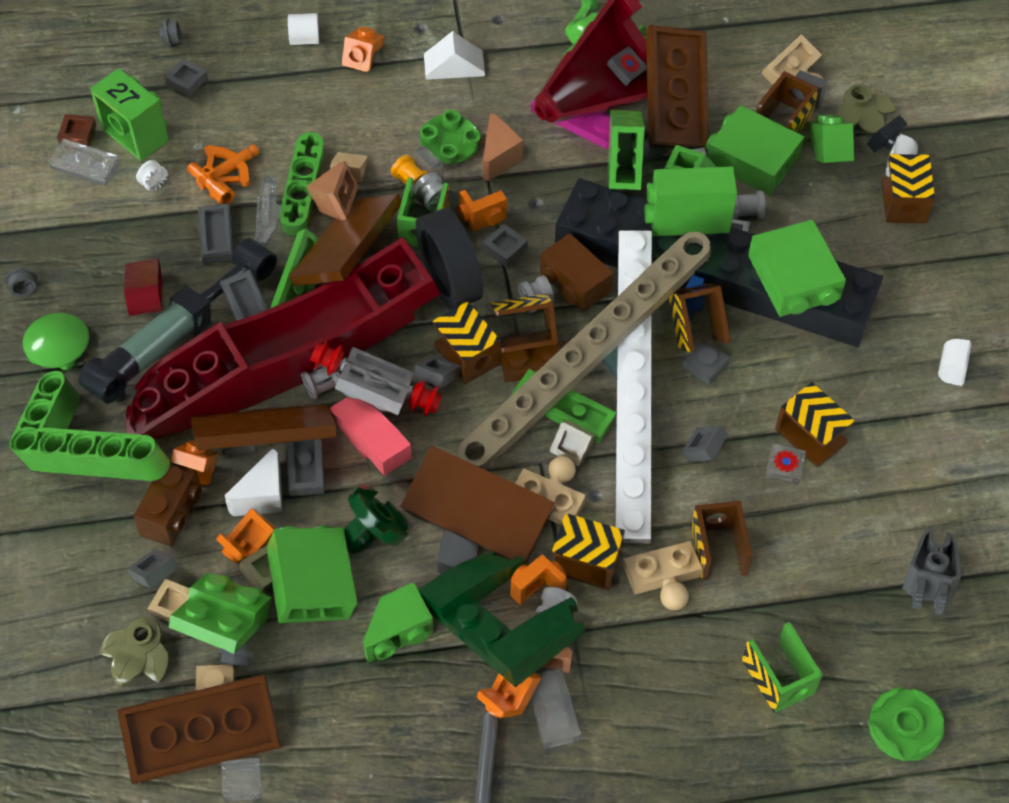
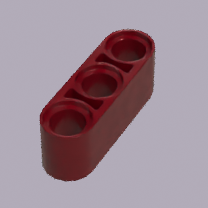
M158 258L125 264L124 294L129 317L163 311V278Z

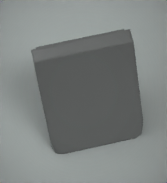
M443 531L437 560L438 573H444L462 562L477 557L479 544L451 532Z

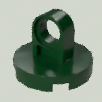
M359 485L348 497L350 507L356 515L344 528L347 550L351 554L365 550L377 538L392 546H398L409 535V533L405 532L409 528L408 524L397 508L389 500L385 504L381 503L375 498L379 492L367 485Z

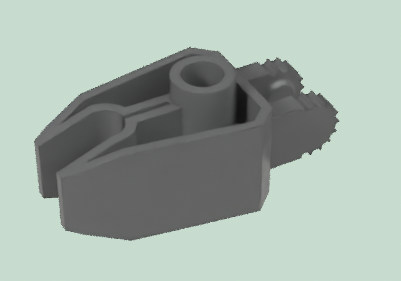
M928 528L921 536L902 588L908 595L912 596V608L920 609L924 600L934 601L933 612L942 615L946 603L952 601L961 578L958 543L954 536L947 532L943 544H940L938 549V543L933 540V528Z

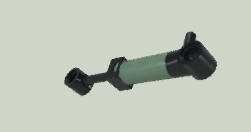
M245 238L237 245L233 252L232 262L236 265L233 269L201 294H198L187 285L182 287L169 298L170 306L105 358L97 357L90 360L79 374V384L106 404L113 403L114 401L122 402L126 397L125 388L131 379L189 332L196 336L211 324L210 303L223 293L219 284L220 281L248 269L251 270L255 279L263 281L274 270L277 264V255L252 238Z

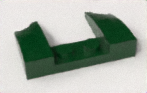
M490 551L460 563L442 573L418 591L430 614L516 688L585 633L583 623L574 622L572 613L578 611L576 601L572 597L538 613L513 630L506 627L478 602L510 579L514 572L526 563L521 557L515 556L511 560L498 557L495 552Z

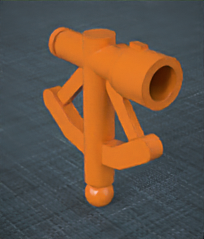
M207 145L204 148L205 154L208 156L206 166L202 168L196 162H191L187 167V171L196 178V184L201 190L205 188L209 190V196L213 200L215 199L220 205L230 204L235 198V192L226 183L240 182L242 187L250 185L249 170L246 162L259 154V147L257 145H250L248 149L245 148L239 153L224 147ZM215 157L223 158L226 160L217 167L213 168ZM235 169L239 171L240 176L224 177Z

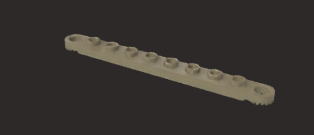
M688 232L680 237L464 439L458 449L459 458L484 470L487 466L489 467L499 455H502L695 274L694 272L704 262L708 261L711 255V247L707 236L700 232ZM696 242V244L700 243L703 246L702 251L696 255H689L685 252V248L688 247L687 245L690 246L691 243L695 244ZM474 446L483 447L485 452L482 458L475 461L468 459L467 455L469 454L468 451H471L470 448H474Z

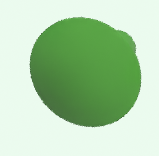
M453 109L446 110L443 115L433 117L421 127L419 136L423 151L430 158L446 164L461 163L470 159L478 151L481 134L477 127L470 120L462 117L457 110Z
M52 313L37 319L28 327L23 337V349L29 362L45 368L60 367L63 370H69L76 366L78 358L85 352L89 343V332L85 323L80 318L68 313Z

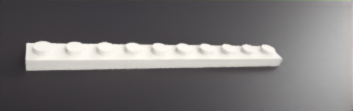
M619 231L618 295L651 266L652 231ZM651 315L618 345L616 528L625 530L624 543L651 544Z

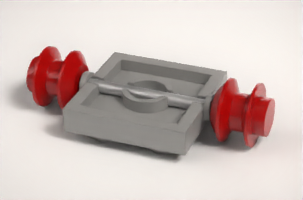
M327 338L324 344L317 342L310 361L316 363L313 370H316L321 365L327 368V376H330L337 372L340 366L339 370L342 373L335 389L343 392L346 396L363 400L374 405L380 411L391 412L396 415L399 414L405 398L408 399L410 396L408 401L410 411L420 407L424 409V417L427 416L428 412L435 414L442 395L437 393L439 386L429 390L425 388V380H422L412 390L413 386L410 383L414 375L413 372L355 347H352L349 357H344L342 360L344 355L342 345L333 349L329 347Z

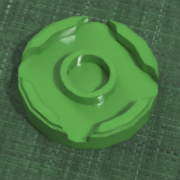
M903 687L893 688L881 694L871 708L868 720L870 735L878 748L892 758L902 761L922 760L935 751L944 735L943 712L935 700L923 691L912 689L911 691L903 689Z

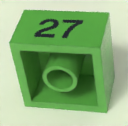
M118 68L90 88L101 129L140 161L169 141L166 131L167 122L162 114L160 98L153 91L148 92L143 88L133 75L128 76Z

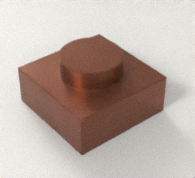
M65 114L57 136L59 145L90 148L97 126L95 117Z

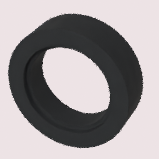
M445 207L417 218L416 236L420 253L427 272L434 280L440 292L439 297L443 303L453 310L465 302L472 303L480 300L483 297V281L480 267L471 241L456 214L450 208Z

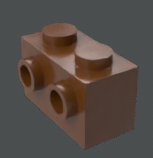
M570 233L541 253V276L545 275L550 285L553 284L562 292L563 297L569 304H575L582 312L612 292L613 272Z
M170 460L168 472L162 478L152 481L133 516L141 537L170 547L173 546L179 533L184 529L194 504L198 502L202 493V484H200L197 470L172 463Z

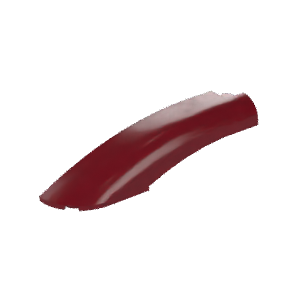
M402 237L354 267L345 281L328 282L286 303L225 325L219 322L163 357L147 370L134 388L136 395L132 404L127 405L126 410L128 434L148 435L156 439L190 429L191 416L238 412L303 384L302 372L310 373L315 371L313 369L316 363L310 361L317 342L324 344L327 338L329 347L333 349L342 345L344 350L342 360L344 357L348 358L352 347L365 351L415 320L416 317L413 311L440 295V292L430 274Z

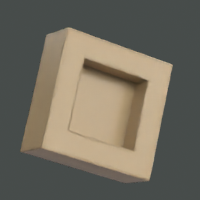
M165 579L148 607L149 614L170 622L171 614L188 600L190 588Z
M233 664L196 666V690L235 681V668Z

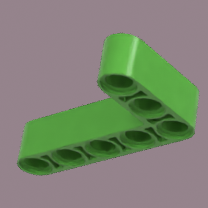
M51 371L41 377L9 443L13 452L32 471L154 481L162 478L170 468L169 458L151 436L67 429L79 405L80 394L60 371Z

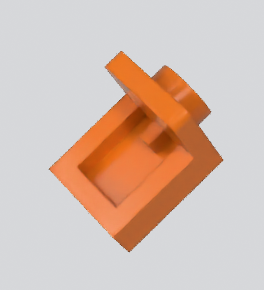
M359 27L345 37L342 65L365 72L371 70L373 54L383 47L385 35L377 34L374 29L369 27Z
M462 190L459 192V204L456 206L457 213L463 223L467 222L472 231L475 232L507 219V198L500 190L472 201L467 191Z
M188 441L173 450L171 462L197 470L200 483L208 485L212 481L219 452L210 449L198 450L194 441Z
M250 509L230 535L220 533L216 540L224 547L222 553L234 563L239 564L240 561L268 545L272 532L276 528L257 510Z
M541 554L530 565L524 564L514 572L511 577L510 596L521 605L545 584L549 587H556L566 591V572L556 561L550 562Z
M534 672L515 688L502 675L498 674L492 687L479 690L476 697L486 705V710L495 717L505 718L521 715L541 677Z

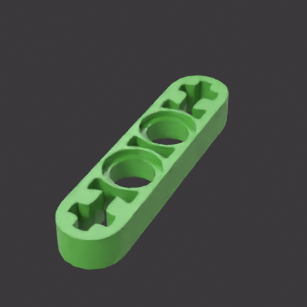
M314 132L304 133L296 141L279 213L283 232L291 236H297L299 231L309 227L314 201L306 186L320 177L324 160L323 138ZM310 146H313L311 149V157L307 156L306 150L309 149ZM303 167L313 169V172L309 175L297 173ZM297 191H304L308 194L307 197L301 200L291 197ZM294 210L298 211L299 218L295 222H290L293 220Z

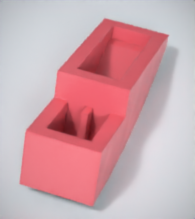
M346 397L328 408L337 426L364 459L369 458L383 476L412 459L411 444L372 404L360 399Z

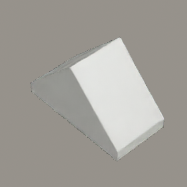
M453 31L424 53L426 80L485 76L483 50Z
M271 449L224 495L228 511L231 515L243 516L250 509L257 510L260 514L283 512L281 467L278 452L274 449Z

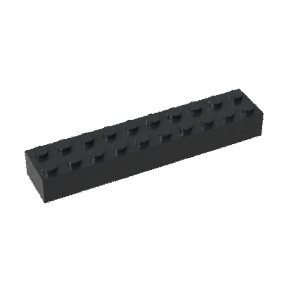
M578 178L556 222L555 243L570 233L602 263L618 268L619 231H652L651 223H645L644 212L645 204L650 203H648L647 199ZM731 227L730 233L704 234L709 239L711 255L708 261L704 262L693 275L704 278V283L721 286L724 304L859 348L880 290L883 275L836 261L846 279L840 300L831 305H819L809 308L800 314H788L779 317L748 257L751 239L755 234ZM683 235L652 236L651 265ZM691 243L690 246L687 245L688 247L685 248V252L689 255H696L702 251L703 246L700 243ZM690 278L679 289L686 288Z

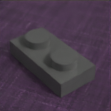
M322 439L287 442L289 495L324 494Z

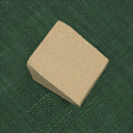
M338 152L331 161L330 169L338 163L346 161L356 182L362 183L368 156Z

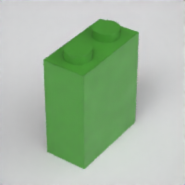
M740 105L733 114H728L725 117L721 130L709 137L705 149L708 150L707 157L716 167L733 166L735 179L759 191L762 190L770 196L799 159L805 136Z
M610 110L607 168L609 189L641 190L644 144L642 111Z
M733 166L654 170L653 183H647V201L650 204H645L644 210L645 223H651L652 236L684 235L688 232H700L703 234L730 233L737 196Z
M813 219L752 236L748 257L779 317L788 314H800L809 308L819 305H831L841 299L846 279Z
M320 525L314 528L297 529L293 526H285L280 529H274L267 545V553L278 622L349 620L357 605V598L343 527L331 528L327 525Z

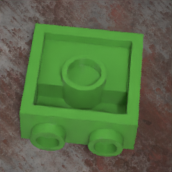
M206 573L190 587L188 600L171 614L168 628L235 654L266 623L271 597L266 596L259 588L243 587L233 583L231 578L226 575Z

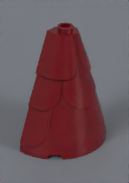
M607 0L594 20L587 25L571 51L564 54L536 96L534 110L541 120L555 123L601 114L610 108L636 104L648 99L647 71L625 86L606 65L613 56L629 46L647 66V41L631 19L642 8L638 0Z

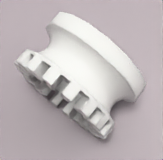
M149 160L139 168L136 179L148 191L153 192L157 190V187L161 188L160 184L164 185L163 180H167L166 176H168V173L158 162Z

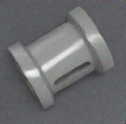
M761 190L757 191L756 194L737 195L732 219L737 220L738 217L757 216L758 219L764 218V192Z
M322 367L310 373L304 371L301 373V377L310 398L314 400L318 398V394L336 386L340 373L337 369V372L327 376V368Z

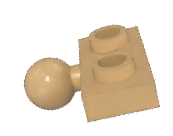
M801 34L761 74L773 85L784 71L794 76L797 75L799 70L809 73L807 70L822 54ZM809 73L811 75L823 79V77L817 73Z
M558 456L550 462L548 467L550 479L523 468L515 483L554 501L556 505L549 520L560 525L565 514L578 516L586 501L585 494L562 485L572 480L576 472L574 462L566 456Z
M691 541L623 558V567L634 595L662 588L660 600L667 609L673 611L685 607L689 599L688 590L681 582L702 577V567Z

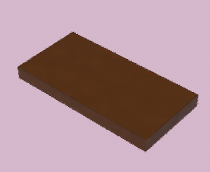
M650 25L646 28L649 147L674 149L675 145H679L688 149L705 148L709 139L706 31Z
M398 194L355 199L347 219L341 221L334 218L290 274L289 278L293 285L300 286L345 281L400 208L402 202Z
M326 404L191 416V428L196 449L198 450L335 438L337 436L335 421Z
M431 445L400 507L507 559L512 560L515 556L521 557L527 565L556 503Z
M266 674L117 709L132 785L282 749Z

